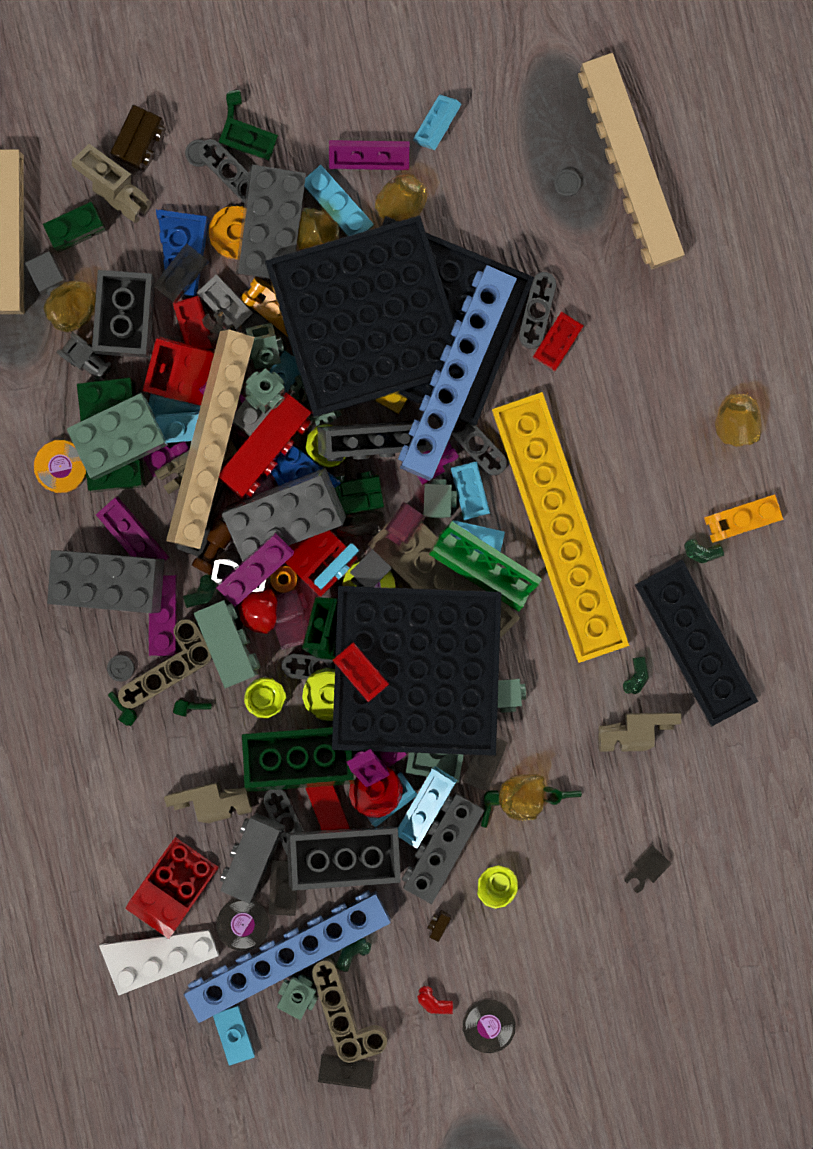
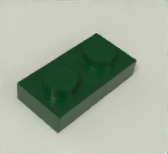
M227 117L219 143L270 162L279 136Z

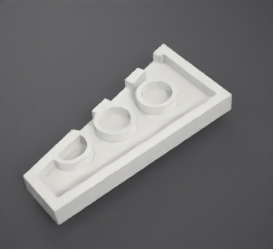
M210 929L172 935L170 939L165 936H156L147 939L126 940L99 945L118 995L219 956Z

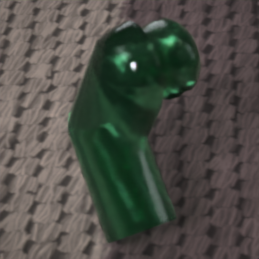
M689 539L684 544L686 555L699 563H706L725 556L720 543L705 548L698 544L697 540Z
M203 575L200 578L197 592L183 596L186 608L207 603L212 599L217 583L211 579V575Z
M645 656L632 658L635 674L630 680L624 681L623 690L625 693L638 694L648 682L649 675Z
M361 938L342 948L336 968L340 971L348 972L353 957L358 953L362 956L368 955L371 951V944L366 942L365 938Z

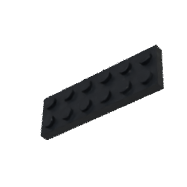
M683 559L634 585L711 727L759 702Z

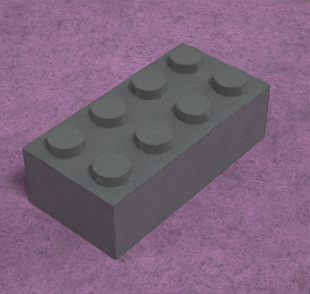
M251 165L249 167L235 274L270 279L265 261L296 252L306 173Z
M326 468L227 505L222 512L223 519L242 561L250 556L274 533L289 546L343 525L346 519V514Z
M51 550L47 604L141 613H160L164 559Z
M394 826L286 833L289 887L293 891L401 883L398 828Z

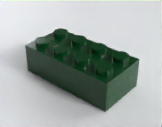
M131 378L78 383L80 421H84L136 396L135 382ZM143 457L96 480L90 479L86 471L88 491L92 493L146 487Z
M333 727L242 734L245 789L247 792L355 784L354 774L347 764V761L353 759V752L349 750H332Z

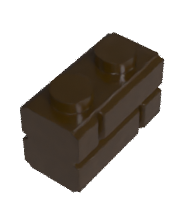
M132 105L110 152L112 157L142 171L144 165L149 166L155 153L152 151V148L156 141L160 142L166 131V127L163 126V119L143 108Z

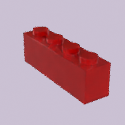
M287 392L283 395V402L269 412L219 474L218 480L242 499L247 495L252 497L261 486L258 483L264 474L269 476L278 465L275 460L281 453L286 455L294 446L295 442L292 440L297 433L304 434L312 424L309 420L311 412Z

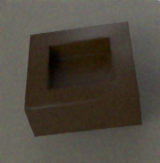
M443 910L440 911L439 915L433 914L427 926V929L430 930L429 938L437 942L440 941L451 920V914Z

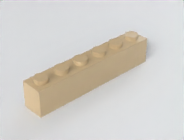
M0 150V314H24V155L20 150Z

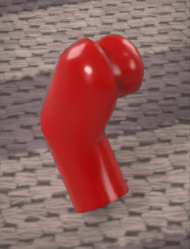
M423 986L418 990V1003L428 1013L453 1014V1001L437 1000L432 995L433 989L429 986Z

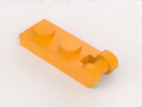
M255 277L250 283L251 288L249 291H245L240 297L241 301L256 310L287 336L272 286L262 278ZM259 293H262L266 296L264 301H261L257 297Z
M775 494L704 517L706 525L709 524L712 533L710 535L712 543L784 520ZM725 519L728 529L722 531L719 521Z

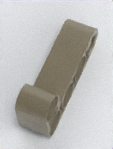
M184 619L175 625L174 635L183 651L123 686L118 693V699L122 706L134 708L142 705L205 667L213 660L196 621ZM186 623L190 624L194 629V634L189 639L183 638L180 633L181 627ZM197 647H204L208 652V657L204 662L195 659L194 651ZM176 660L181 661L185 666V671L180 676L175 675L171 670V665ZM153 674L161 678L162 684L159 689H153L149 686L148 679ZM143 687L149 694L147 697L145 692L138 694L135 697L136 702L126 699V696L129 695L128 689L132 692Z
M325 957L315 962L312 971L313 979L339 1058L344 1062L350 1063L383 1052L387 1045L385 1029L379 1025L357 1029L335 960L331 957ZM321 965H325L327 969L331 968L329 971L330 983L326 984L325 974L319 973ZM330 990H335L340 994L341 998L337 1002H330L326 998V993ZM338 1016H344L348 1019L349 1024L344 1028H339L335 1025L334 1019ZM371 1034H379L383 1041L379 1045H372L369 1043L368 1037ZM346 1042H352L356 1045L357 1050L349 1054L342 1049V1046Z

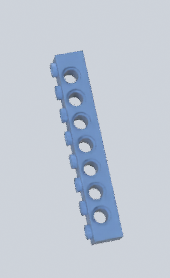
M488 265L483 272L477 271L472 286L476 287L472 297L467 295L461 309L465 312L462 322L456 321L451 335L455 337L451 346L446 345L440 360L444 361L441 371L435 370L430 385L434 386L430 396L425 394L419 410L423 411L420 421L414 420L409 431V435L413 436L409 446L404 444L398 460L402 461L401 469L428 481L433 478L517 278ZM482 292L492 294L493 303H484L481 300L480 294ZM474 316L481 318L483 328L476 329L472 327L470 318ZM467 341L471 343L473 347L472 353H463L459 347L460 342ZM458 366L462 370V377L459 379L451 377L449 367ZM443 390L448 391L452 396L451 403H442L438 398V393ZM431 415L438 416L441 420V427L438 429L431 428L428 424V417ZM425 440L429 442L431 446L430 453H420L417 449L418 441Z
M369 890L364 891L354 897L356 900L354 903L346 906L345 902L331 909V915L325 918L319 915L307 922L308 927L300 931L296 927L283 934L285 939L277 943L271 940L259 947L260 952L252 956L248 952L235 960L237 964L229 968L223 965L211 972L212 977L206 980L200 977L188 984L189 989L185 991L184 996L198 1023L390 924L391 918L377 891L371 894ZM356 910H360L365 913L366 919L362 923H355L351 919V914ZM331 923H337L341 926L342 932L337 936H333L328 933L327 926ZM308 935H312L317 938L318 945L314 948H308L304 945L303 939ZM283 948H289L294 952V958L288 961L280 957L279 951ZM264 960L268 962L270 970L266 973L259 972L256 968L258 961ZM235 973L243 974L246 977V983L236 985L232 980V975ZM213 985L220 987L222 996L218 998L212 997L208 992V988Z

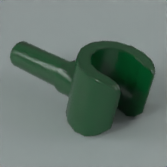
M240 90L229 91L226 94L227 117L234 118V105H242Z
M110 692L108 697L122 711L118 720L126 726H132L137 718L136 712L122 706L114 692Z
M178 700L175 702L173 713L187 717L188 709L211 710L212 705L211 703H194Z
M550 786L543 788V791L552 793L549 799H543V801L552 805L559 804L565 798L582 796L581 790L565 792Z
M498 790L486 791L484 794L485 806L481 827L487 828L491 806L500 805Z

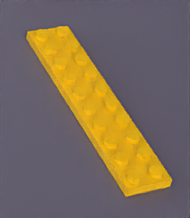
M543 392L492 409L577 662L580 663L629 646Z

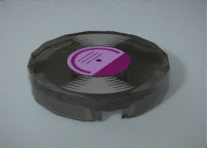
M237 898L228 901L217 917V933L227 947L236 951H250L259 947L266 939L270 929L266 908L255 899L250 904Z
M488 998L476 1001L467 1009L463 1018L462 1030L466 1041L472 1048L482 1053H495L503 1050L511 1043L515 1035L516 1022L513 1013L501 1001Z

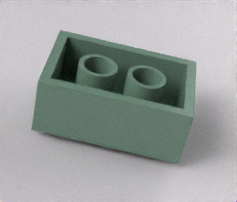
M141 393L67 428L90 479L93 480L168 446L145 396Z
M223 600L194 612L224 688L259 675L257 669L261 668L256 654H250L247 644L251 642L246 629H240L237 619H240L237 607L230 604L228 600Z

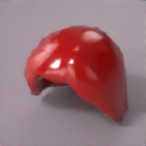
M265 588L264 591L251 592L238 604V614L242 624L249 630L260 634H267L273 630L277 621L276 608L278 602L270 588Z

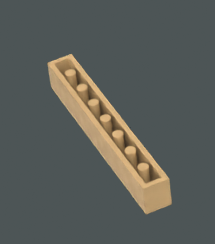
M610 53L582 63L581 72L578 73L579 82L583 89L587 88L590 98H587L588 107L592 114L596 113L599 122L596 123V129L600 139L605 138L608 147L605 148V154L609 164L613 163L617 172L614 174L615 183L618 189H623L626 197L623 199V205L626 213L632 214L634 236L636 239H641L643 261L645 264L650 265L651 270L678 261L685 254L614 55Z
M224 330L219 333L166 540L168 542L191 548H201L254 341L252 336L232 330Z

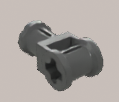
M72 331L69 341L62 350L58 349L56 353L74 367L76 366L82 371L85 369L95 377L96 382L102 381L110 372L113 364L111 362L106 363L92 351L91 345ZM91 362L96 364L99 367V369H96L93 365H91Z

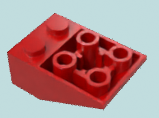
M163 337L156 338L143 391L201 405L204 395L199 389L208 380L215 352Z
M330 530L289 545L294 554L285 562L320 597H323L338 579L334 577L322 590L314 583V580L347 548ZM355 555L347 566L351 568L359 558Z
M174 837L132 896L125 909L170 939L219 867Z

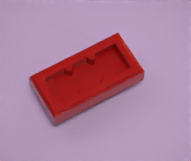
M200 295L174 302L173 306L184 343L206 350L214 348V342Z
M561 311L532 358L555 372L584 325Z
M354 642L333 659V662L368 702L389 685Z

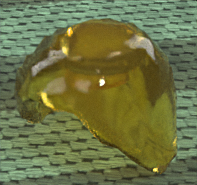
M409 173L394 176L377 194L375 209L383 219L387 216L397 221H402L419 216L425 207L428 197L425 186L414 175Z
M315 208L303 209L297 237L299 250L339 239V226L337 222H332L324 212L318 211Z
M84 281L64 282L50 292L51 295L43 307L47 320L53 324L54 328L64 332H72L87 324L95 315L96 292L91 290Z
M730 394L726 396L719 406L715 421L716 434L724 444H731L735 447L752 445L760 441L762 421L757 401L747 394Z
M520 774L511 776L502 783L499 791V805L509 818L518 821L537 819V816L543 811L545 802L543 801L545 799L543 776L539 774Z

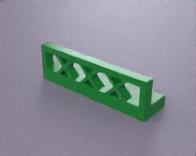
M453 521L439 534L429 553L430 556L483 590L501 592V601L518 612L524 607L529 594L542 580V578ZM452 532L453 534L461 538V540L451 536L450 533ZM474 549H478L484 554H480L476 552ZM496 563L502 564L506 568H501ZM519 578H524L525 580H527V581L530 582V583H529V584H526L525 582H523V581L520 580Z

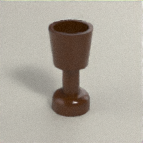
M216 517L207 536L210 544L203 558L196 557L191 564L193 567L211 576L214 567L212 562L219 548L225 549L232 540L226 523Z

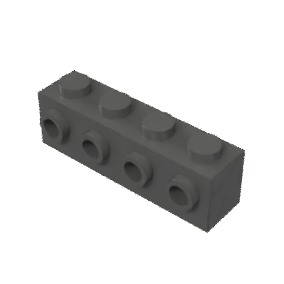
M414 420L317 427L318 453L327 458V461H342L343 457L353 456V459H368L369 455L379 454V457H394L395 453L401 452L404 444L409 446L413 437L409 435V431ZM420 440L417 443V449L420 453L421 451L431 450L429 442Z
M455 792L453 797L448 796L441 810L445 811L440 821L434 820L428 831L431 834L427 844L422 842L415 854V857L418 858L414 867L408 866L401 879L405 882L403 889L431 905L484 812L483 807Z

